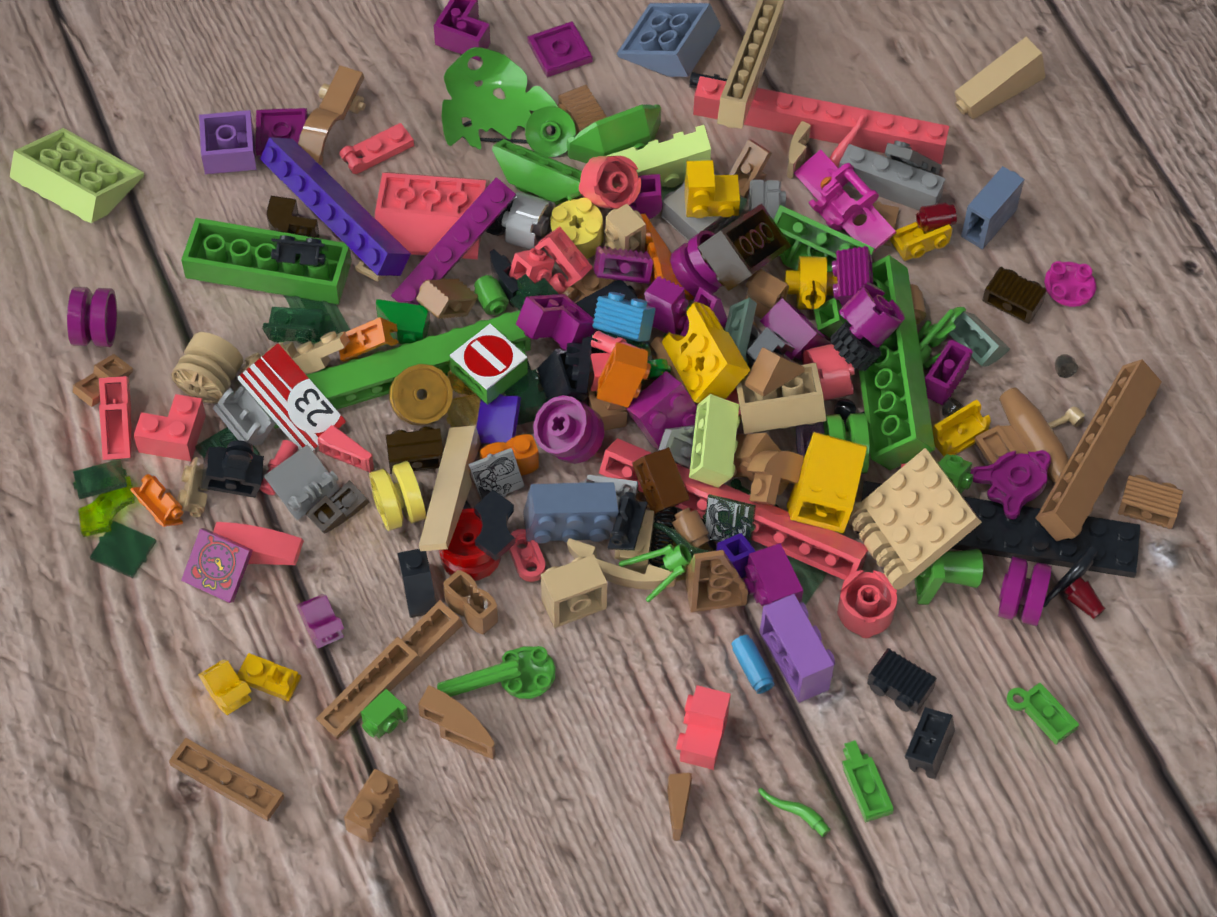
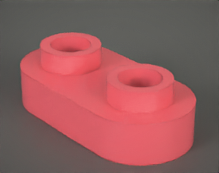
M517 529L511 533L515 537L516 543L509 549L516 570L523 580L528 582L538 581L541 579V574L545 572V560L540 547L535 540L526 541L525 529ZM519 544H525L527 547L521 549L517 546ZM534 567L536 568V570L530 572L527 570V568Z

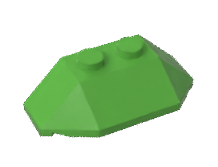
M641 104L594 122L581 130L577 136L567 139L568 157L576 161L588 163L592 157L607 156L632 147H636L638 150L643 149L648 142L655 139L661 125L662 108L660 105Z
M505 139L493 145L492 151L508 183L515 185L518 190L531 192L538 195L539 198L551 202H556L579 191L578 187L582 171L523 146L513 144Z
M782 205L779 206L773 219L792 246L780 254L781 260L784 265L797 271L799 256L826 257L827 272H833L832 261L837 260V250L842 251L843 249L867 246L871 256L875 248Z

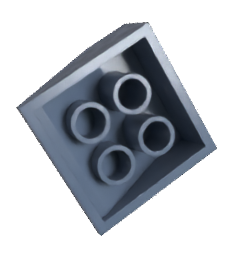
M650 3L616 54L619 58L668 77H689L718 32L721 24L710 3Z

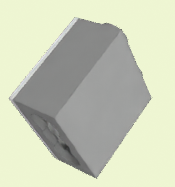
M685 182L675 192L668 193L662 201V218L688 241L700 231L708 230L716 234L735 220V216L686 217Z

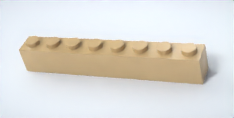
M758 0L720 97L717 124L725 125L729 128L743 129L782 22L785 0Z

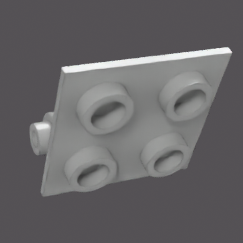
M308 444L263 476L296 521L303 517L325 495L330 497L340 489L336 483L338 480L337 475L333 471L328 472Z

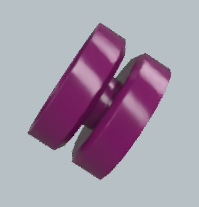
M708 230L700 231L688 243L682 244L671 254L670 262L677 280L694 297H696L699 287H704L714 294L723 286L717 280L716 273L712 267L703 260L698 249L699 245L715 235Z
M73 287L69 295L67 309V331L70 344L72 346H87L92 339L96 347H111L114 343L117 329V300L115 291L112 288H98L93 294L88 287Z
M570 396L554 397L543 404L536 414L533 424L534 438L538 446L558 459L572 464L585 462L594 456L601 447L604 438V423L600 415L589 406Z
M1012 556L1008 572L1004 575L999 595L1001 601L997 617L1012 620L1016 617L1019 604L1023 605L1021 613L1022 623L1037 627L1046 598L1052 566L1037 563L1032 569L1030 579L1026 578L1028 570L1027 560Z

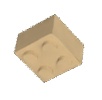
M594 554L588 557H578L571 563L561 567H551L541 574V600L554 628L607 609V581Z

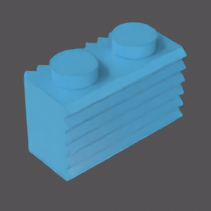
M609 292L608 296H599L597 298L598 302L595 309L596 313L594 314L593 328L638 342L650 340L655 308L647 306V301L641 299H631V301L624 299V294Z

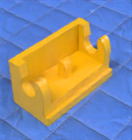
M977 399L934 425V444L943 456L946 454L957 455L973 445L976 436L989 430L990 416L988 414L982 417L980 413L981 403Z

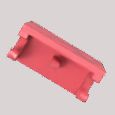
M560 226L534 246L537 251L544 247L569 278L564 283L567 288L581 280L593 268Z

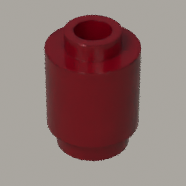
M946 202L922 206L916 214V221L918 227L922 228L924 232H931L948 224L950 226L956 225L957 213L954 205H948Z

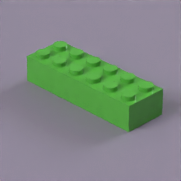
M196 218L181 261L185 278L339 305L352 263L351 251L345 243L320 239L322 244H325L328 248V251H322V254H326L325 265L320 264L319 267L301 265V255L299 254L296 255L295 264L277 263L276 260L271 259L272 249H277L271 238L279 239L280 235L295 237V241L306 242V238L313 237Z

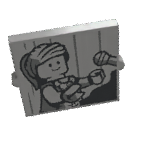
M512 448L494 455L488 454L486 458L469 464L481 500L492 490L505 497L506 494L525 487Z

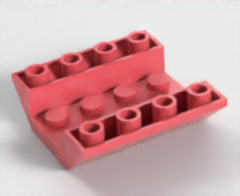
M383 172L375 209V219L411 255L426 256L489 186V180ZM481 237L462 257L463 259L478 260Z

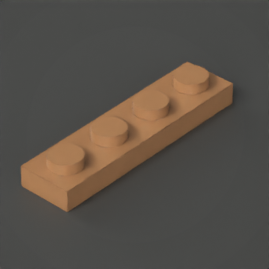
M187 738L184 739L169 760L170 766L266 821H269L285 798L283 792Z

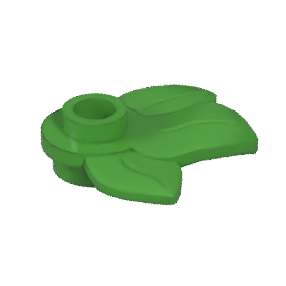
M965 307L953 309V315L928 343L931 348L939 345L946 339L948 333L956 328L953 322L962 312L966 311ZM936 323L932 324L924 331L923 334L925 335V337L936 326Z

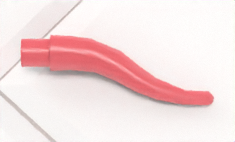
M864 115L860 116L853 129L840 142L829 158L838 169L848 145L854 141L865 119Z

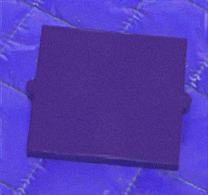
M499 394L488 405L482 399L480 400L476 428L481 444L506 443L515 437L521 397Z

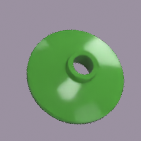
M545 106L537 109L530 115L525 126V137L529 146L535 152L547 157H556L567 152V139L576 136V127L572 117L565 110L556 106ZM554 126L556 128V133L549 134L547 132V127Z

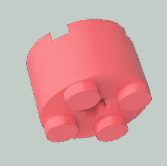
M625 156L592 157L582 170L578 187L579 192L597 208L618 209L625 204L630 205L636 200L641 189V178H638L636 171L638 168L631 159Z
M833 344L805 350L802 356L803 365L816 363L824 401L854 394L853 384L850 380V376L855 373L854 367H852L851 363L848 364L844 357L839 355L840 352L834 349Z
M861 570L852 573L842 585L837 614L842 624L862 638H870L885 631L894 618L897 605V590L893 588L888 578L879 571L873 570L872 573Z

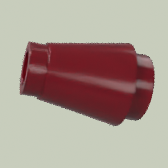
M1082 577L1078 578L1064 591L1068 596L1067 600L1093 620L1106 609L1089 581L1085 582Z

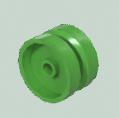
M840 414L826 415V421H823L824 435L867 446L861 474H866L869 467L870 443L865 414H850L846 419V425H844V420Z

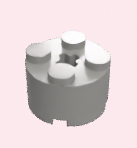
M517 192L510 212L506 211L502 219V226L506 227L505 241L509 244L531 250L535 248L534 246L541 239L551 233V228H549L552 210L556 205L549 200Z

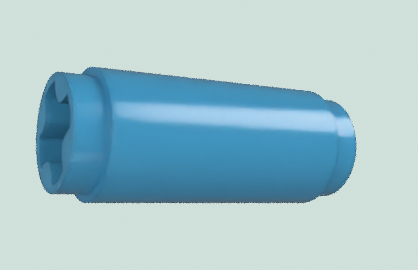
M742 635L736 638L731 643L732 650L752 688L757 694L769 691L775 685L773 677L753 639L749 635Z

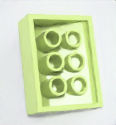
M65 128L14 150L10 178L19 182L22 186L28 187L40 194L41 197L51 200L61 208L81 217L82 220L90 223L108 215L144 176V172Z

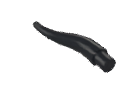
M1089 546L1085 553L1080 555L1070 570L1054 586L1045 598L1044 608L1055 596L1088 571L1098 554L1094 547Z

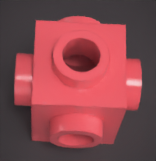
M532 248L531 250L514 254L509 276L514 277L525 289L545 285L552 276L555 261L541 249L537 251L535 248Z

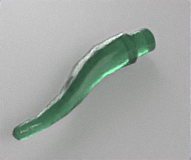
M653 523L654 528L664 531L677 545L684 544L689 549L692 557L696 553L710 552L693 546L674 529L663 524Z

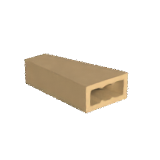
M1027 37L1023 38L955 91L957 101L955 105L963 115L967 113L973 120L1042 81L1045 78L1042 52Z

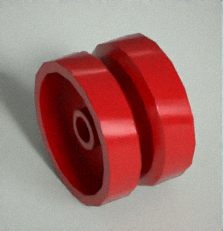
M473 508L462 509L448 549L439 551L441 564L446 573L451 576L457 570H460L470 575L474 581H479L490 576L498 568L501 557L495 561L475 546V539L482 530V522L474 513Z

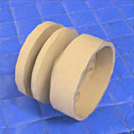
M195 333L184 351L185 355L181 356L171 376L174 383L189 396L202 398V401L205 403L215 404L220 401L223 394L230 387V380L235 378L243 364V357L238 349L225 339L211 333Z

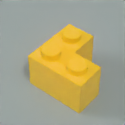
M713 160L687 161L684 187L686 217L738 216L740 207L738 175H714Z

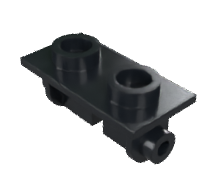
M280 235L279 239L271 238L273 244L277 246V249H272L271 259L276 260L277 263L295 264L296 255L299 254L301 255V265L319 267L320 264L325 265L326 254H322V251H328V248L325 244H322V240L306 238V242L295 241V237Z
M626 492L620 499L621 504L613 531L610 533L611 538L608 550H635L648 502H638L634 493Z

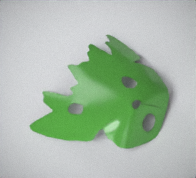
M480 47L467 50L446 70L443 77L447 92L452 98L451 100H443L441 113L443 132L449 146L465 137L470 146L481 150L479 129L487 132L493 128L510 140L512 132L516 131L518 126L525 128L526 122L531 115L530 110L536 111L545 106L558 107L553 98L540 86H533L528 92H525L527 75L524 70L504 54ZM473 56H480L483 59V64L479 69L472 70L468 67V61ZM482 80V86L477 87L474 84L475 81L477 82ZM501 88L506 98H497L493 95V90ZM462 117L470 118L472 125L464 127Z

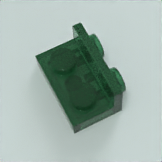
M272 307L269 323H263L262 329L267 338L276 343L285 341H296L300 344L310 341L318 343L320 342L326 314L323 309Z

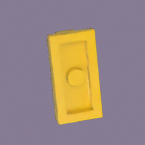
M250 653L247 654L237 673L238 678L241 681H245L249 687L286 701H290L302 678L297 671Z

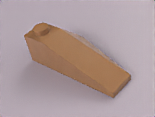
M724 550L693 555L686 569L685 576L691 612L747 604V586Z

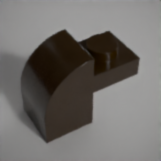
M278 196L270 197L267 207L269 230L319 238L317 219L298 217L296 199Z

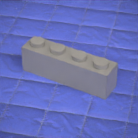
M851 144L848 145L839 163V168L846 163H851L854 167L853 171L871 190H875L879 197L920 211L922 206L939 204L946 179L944 177ZM848 182V183L846 184V185H849V186L854 187L850 182Z

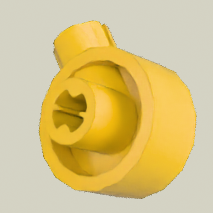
M799 256L798 271L786 270L784 282L789 285L788 294H796L797 309L814 310L826 302V296H834L833 284H837L838 280L837 277H834L833 272H827L826 257Z

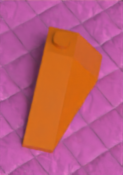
M640 214L646 223L645 252L647 251L653 260L651 284L657 277L661 276L662 279L666 278V281L670 280L671 283L675 282V285L679 284V287H683L672 270L670 250L647 215ZM684 289L685 299L688 300L689 306V300H693L694 296Z

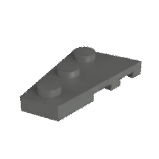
M895 140L894 144L887 143L885 154L888 158L939 175L941 165L912 150L910 144Z

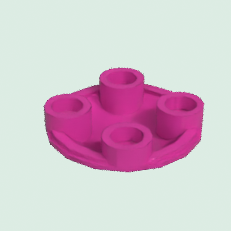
M1056 261L1051 265L1044 280L1045 288L1050 297L1059 304L1069 307L1082 306L1088 303L1095 295L1096 283L1092 275V268L1089 265Z

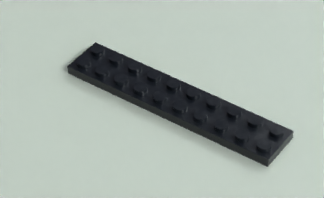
M864 481L861 502L882 483ZM964 497L982 523L951 549L962 551L979 549L982 554L1012 558L1013 556L1030 562L1071 568L1080 555L1084 554L1089 546H1092L1098 551V554L1088 571L1135 578L1141 524L1087 516L1079 535L1072 539L1067 538L1056 541L1036 519L1041 510L1040 508L1023 506L1018 518L1008 519L1004 514L1002 504L989 500Z

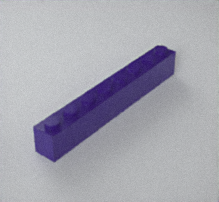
M269 137L260 160L377 276H401L411 253L294 139Z

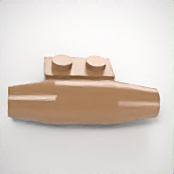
M1014 387L1005 391L1000 396L999 401L1010 425H998L976 436L975 443L990 465L1008 452L1016 451V454H1028V451L1044 450L1051 456V465L1048 468L1047 476L1056 483L1069 461L1062 443L1039 409L1018 388Z

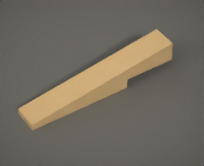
M476 425L449 429L419 543L420 551L442 550L449 547L472 485L469 475L471 472L469 464L475 461L481 445Z

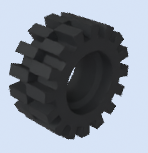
M845 321L830 337L831 344L834 345L836 351L840 352L839 355L846 359L845 361L848 364L851 363L852 367L858 368L860 371H866L881 356L880 347H875L865 337L862 339L855 337L849 329L852 325Z

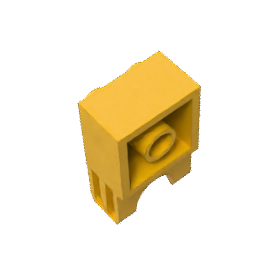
M694 302L686 312L689 319V330L686 336L669 332L662 340V344L694 402L700 403L710 394L726 399L749 373L750 368L729 332L724 331L711 308L702 303Z

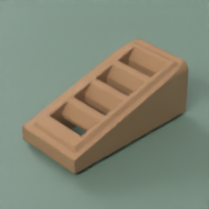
M692 773L669 774L667 792L672 839L674 841L680 840L683 833Z

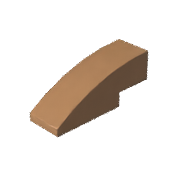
M428 685L418 704L420 717L439 724L441 738L493 760L496 755L495 742L478 719L461 703L446 693Z

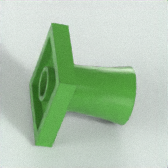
M979 549L947 551L914 579L917 603L929 605L942 583L978 588L983 577V557Z

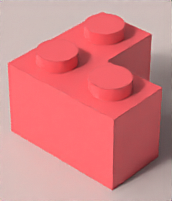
M175 394L168 417L141 412L133 435L138 452L192 461L206 417L202 398Z
M697 685L694 695H688L683 724L688 726L686 733L680 732L676 750L681 751V762L714 770L728 720L730 693Z

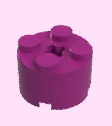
M865 283L839 310V313L852 325L849 329L858 339L865 337L872 345L879 348L901 325L905 316L893 300L888 302L882 297L885 294L884 291L871 283Z

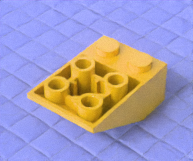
M814 432L803 459L799 481L794 484L786 505L790 519L844 533L853 510L867 446Z

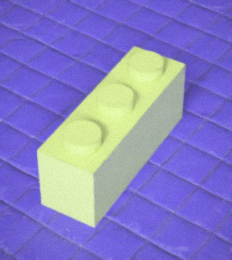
M710 394L697 405L689 478L719 488L733 477L735 472V465L733 464L734 453L738 446L736 432L740 424V416H738L739 404Z

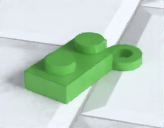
M1038 683L1029 691L1022 688H1013L1007 694L1006 701L1008 706L1016 711L1025 709L1028 716L1055 745L1079 727V723L1041 683ZM1019 695L1023 698V702L1016 703L1013 697Z

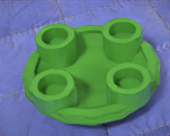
M523 646L503 654L502 663L516 659L521 667L520 676L501 681L502 687L510 695L519 699H532L541 696L550 689L555 680L556 668L553 659L548 655L544 647Z

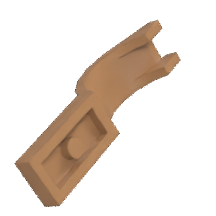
M340 65L319 108L311 112L304 124L298 144L320 166L323 163V152L327 136L332 126L338 120H344L365 78L363 72Z

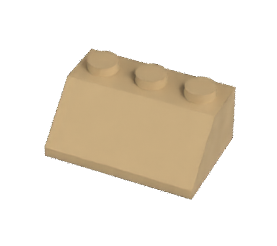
M816 363L801 365L805 368L804 373L764 397L745 386V381L749 375L747 374L736 386L744 434L760 433L778 428L786 429L791 426L826 421L823 392Z

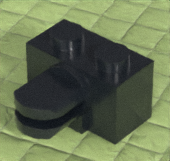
M241 440L231 441L227 448L209 446L203 463L201 489L256 498L262 482L264 456L253 453L252 444Z

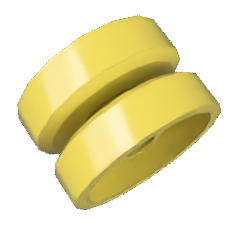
M408 461L393 466L392 477L394 484L386 470L380 469L370 472L369 477L373 498L387 531L402 527V510L407 520L412 524L426 519L421 492Z

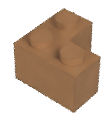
M767 433L736 435L738 446L734 453L733 464L735 465V472L733 477H748L753 483L755 474L747 471L753 457L765 450L781 451ZM780 482L777 495H781L789 483Z

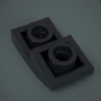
M493 249L490 251L492 276L498 280L509 300V304L514 308L521 302V285L514 277L509 276L512 265L510 260Z

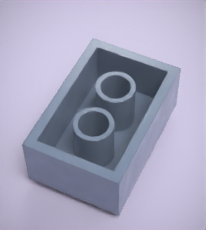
M614 482L531 484L523 510L526 541L535 540L537 543H547L549 541L567 542L570 538L576 541L591 540L593 542H600L609 539L618 514Z

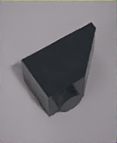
M420 549L397 553L409 617L425 615L436 604L426 551H420Z

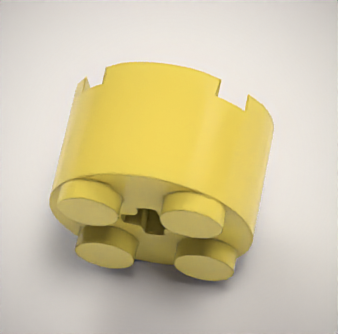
M588 198L568 200L552 210L550 220L551 232L560 226L586 259L594 256L597 247L601 246L604 240L603 218L600 210Z

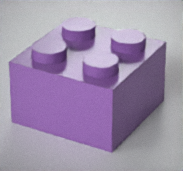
M250 110L199 115L201 158L205 174L256 170L254 128Z

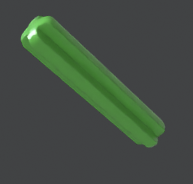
M513 659L439 682L437 689L452 697L520 676L521 667L519 662Z

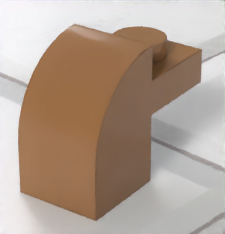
M765 450L755 455L747 468L748 472L755 474L751 485L749 501L757 504L775 505L780 482L798 483L804 456L790 451Z

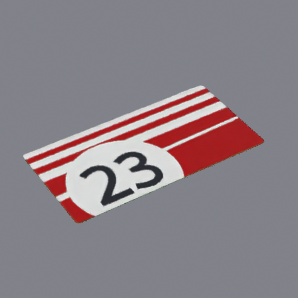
M280 344L272 347L238 376L241 384L289 439L298 446L299 450L308 444L313 451L319 446V436L331 425L339 429L346 422Z

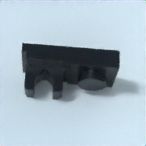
M592 337L583 338L582 344L567 343L565 364L573 365L572 381H577L576 392L587 393Z

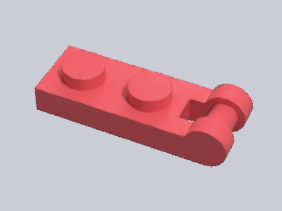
M399 123L354 146H345L341 149L339 155L344 162L349 163L348 167L351 172L358 174L413 147L414 139L402 123Z

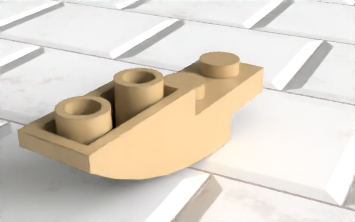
M332 331L322 336L320 342L312 344L311 341L304 343L297 350L293 342L286 345L283 342L277 344L281 345L305 374H309L326 368L330 362L328 355L345 348L349 338L345 331L338 334ZM258 352L245 358V363L239 370L242 374L263 355L260 356Z

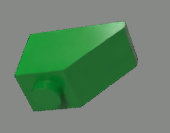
M381 299L376 300L377 318H384L397 325L398 331L390 334L394 339L398 340V344H410L427 337L430 325V312L424 306Z

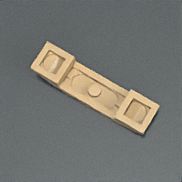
M568 539V550L575 559L581 556L588 557L593 554L595 558L597 557L594 546ZM596 559L606 581L634 589L654 590L672 573L671 571L648 564L646 573L642 574ZM676 578L666 588L674 587Z

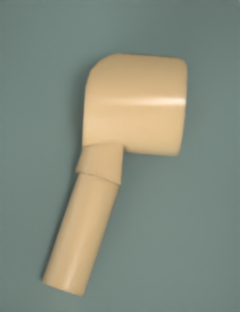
M1071 407L1064 416L1048 424L1051 428H1055L1070 422L1074 427H1078L1084 422L1083 417L1085 414L1079 408Z

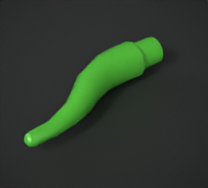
M759 788V793L768 802L782 810L800 816L821 837L827 835L831 830L824 822V819L812 808L799 802L778 799L769 795L763 788Z

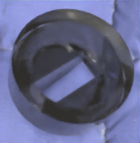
M1062 354L1055 360V370L1061 378L1071 377L1078 370L1075 359L1068 354Z
M949 397L942 406L943 416H950L964 406L956 399Z

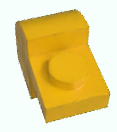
M222 659L198 674L210 696L225 715H229L251 701L248 695L252 692L245 681H241L228 660Z

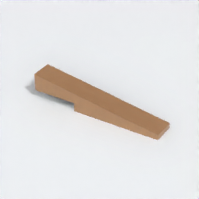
M439 600L401 639L397 636L316 720L338 739L362 717L361 711L385 689L389 692L456 633L463 626L460 617Z

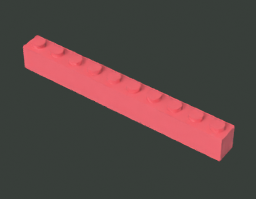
M700 76L694 95L693 115L718 119L720 97L727 81ZM757 88L744 123L747 126L794 135L801 121H804L811 125L809 138L840 144L853 129L860 116L864 115L865 119L851 145L885 153L887 143L894 144L895 140L910 144L912 150L938 164H942L949 131L948 125Z
M617 438L605 450L599 474L609 478L638 481L637 490L643 492L632 462L651 454V452ZM676 464L690 499L675 507L682 510L690 508L691 512L697 510L700 517L706 520L708 498L717 499L718 503H724L725 501V504H728L731 511L727 523L732 526L734 504H738L735 527L739 526V529L742 527L740 526L742 525L740 520L744 517L745 506L749 507L747 519L751 522H748L751 528L746 525L745 533L746 535L747 530H750L749 539L767 547L781 543L786 555L843 580H846L852 573L862 570L869 552L864 544L832 530L793 521L790 519L788 511L774 505L749 501L750 495L728 485L722 484L717 488L689 478L690 469ZM718 512V520H721L719 522L726 523L728 512Z

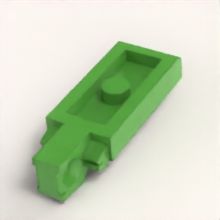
M856 740L845 743L843 752L846 760L842 761L843 771L865 823L893 814L892 803L873 758H869L867 753L861 754Z

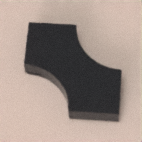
M492 490L474 506V513L482 522V530L475 539V546L497 561L516 543L515 537L512 536L507 528L508 519L514 512V504L495 490Z

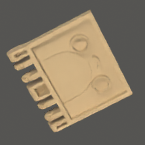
M926 448L862 502L854 503L848 520L853 529L860 532L861 541L864 542L871 556L876 559L878 566L884 567V575L888 578L893 588L897 590L904 588L982 523Z

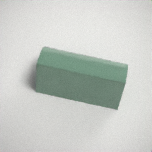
M966 311L962 312L953 323L956 325V328L948 333L956 342L970 348L973 352L972 357L984 367L995 363L1010 350L975 314Z

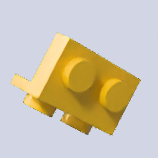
M916 221L895 230L897 233L890 238V241L902 259L907 261L912 258H919L933 249L945 247L950 243L952 227L948 224L934 231L924 232L922 228L918 227Z

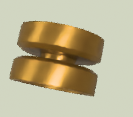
M417 364L406 368L395 377L390 386L389 401L393 412L400 420L410 425L423 426L438 421L447 413L452 403L453 390L450 380L442 370L432 365ZM421 389L425 391L423 394L424 400L417 397V391Z

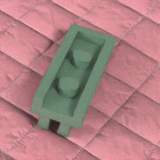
M751 298L730 306L725 331L729 332L747 365H749V362L745 356L757 305Z

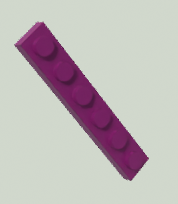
M496 177L391 294V297L397 302L420 305L416 298L422 283L428 279H443L517 195Z

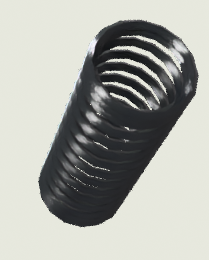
M675 507L664 510L674 514H661L660 512L655 514L651 552L664 548L658 545L667 546L671 544L673 546L675 528L671 523L676 520L674 515L677 514V509ZM656 557L649 559V562L653 566L661 567L662 565H664L652 561V559H654L656 561L663 562V560L656 559Z

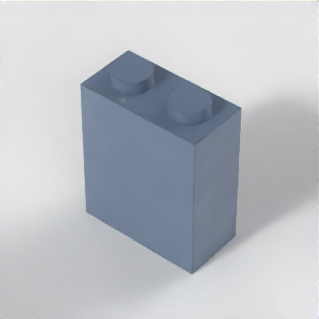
M1002 166L968 205L961 237L983 250L1016 212L1025 179L1016 172Z

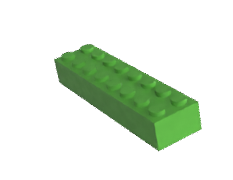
M888 255L872 263L873 283L885 292L882 297L888 302L893 300L899 306L905 319L880 346L881 356L866 371L859 370L864 411L868 424L871 459L888 470H892L901 466V464L908 463L924 448L929 452L934 451L935 444L908 268Z

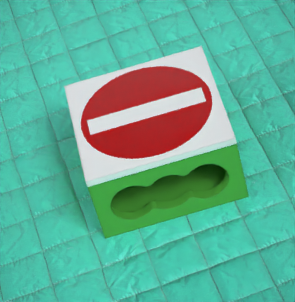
M491 324L450 354L451 372L487 405L528 373V358L525 352L513 345L503 332L498 331Z

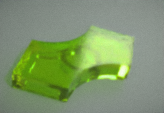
M130 476L102 482V489L98 497L89 505L78 509L83 537L111 531V524L115 515L124 507L135 503L134 494L130 490L133 488Z

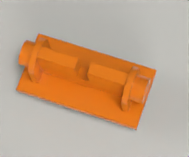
M147 474L141 480L143 483L141 487L130 489L138 498L140 504L145 506L154 516L156 522L163 527L183 524V521L180 519L184 513L182 505L170 493H165L162 498L166 488L159 482L156 476Z

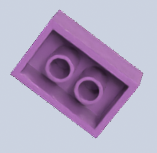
M795 594L763 606L760 634L797 702L800 703L829 690L831 678H833L835 659L829 649L825 650L821 642L822 636L817 626L811 625L805 604L803 602L799 603Z

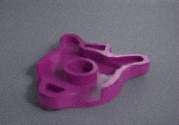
M1044 450L1028 451V454H1016V451H1012L1001 456L995 463L989 466L973 467L970 474H973L974 483L990 484L992 487L987 491L988 499L1002 504L1004 514L1008 519H1016L1020 515L1024 504L1038 497L1045 489L1047 471L1051 465V456Z

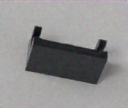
M927 707L924 708L905 754V759L908 760L909 767L913 772H916L917 768L921 767L926 771L925 774L928 778L936 779L955 732L953 715Z

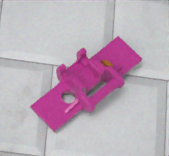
M820 149L794 172L795 176L818 200H810L809 205L826 220V224L836 231L844 229L851 238L875 248V252L897 233L872 206L878 199L879 194L875 190H871L853 171L854 167L851 163H846L838 169ZM848 182L863 196L858 201L851 198L842 188ZM860 214L866 215L867 220L863 225L857 226L854 224L856 216Z

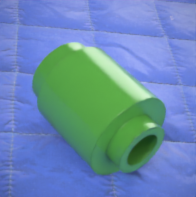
M491 275L479 278L474 284V293L478 294V300L485 313L488 315L503 313L509 300L498 280Z

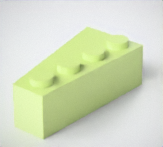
M701 125L695 127L696 132L684 135L682 131L673 134L674 139L661 143L657 139L648 142L643 149L638 150L636 147H632L607 156H625L636 164L638 176L660 174L662 188L676 187L685 182L687 161L710 160L711 146L705 126Z

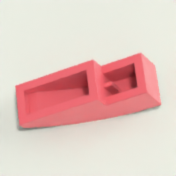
M129 377L99 378L101 404L99 405L103 460L131 458Z
M216 522L213 531L252 549L253 552L248 564L296 565L304 543L302 538L247 524Z

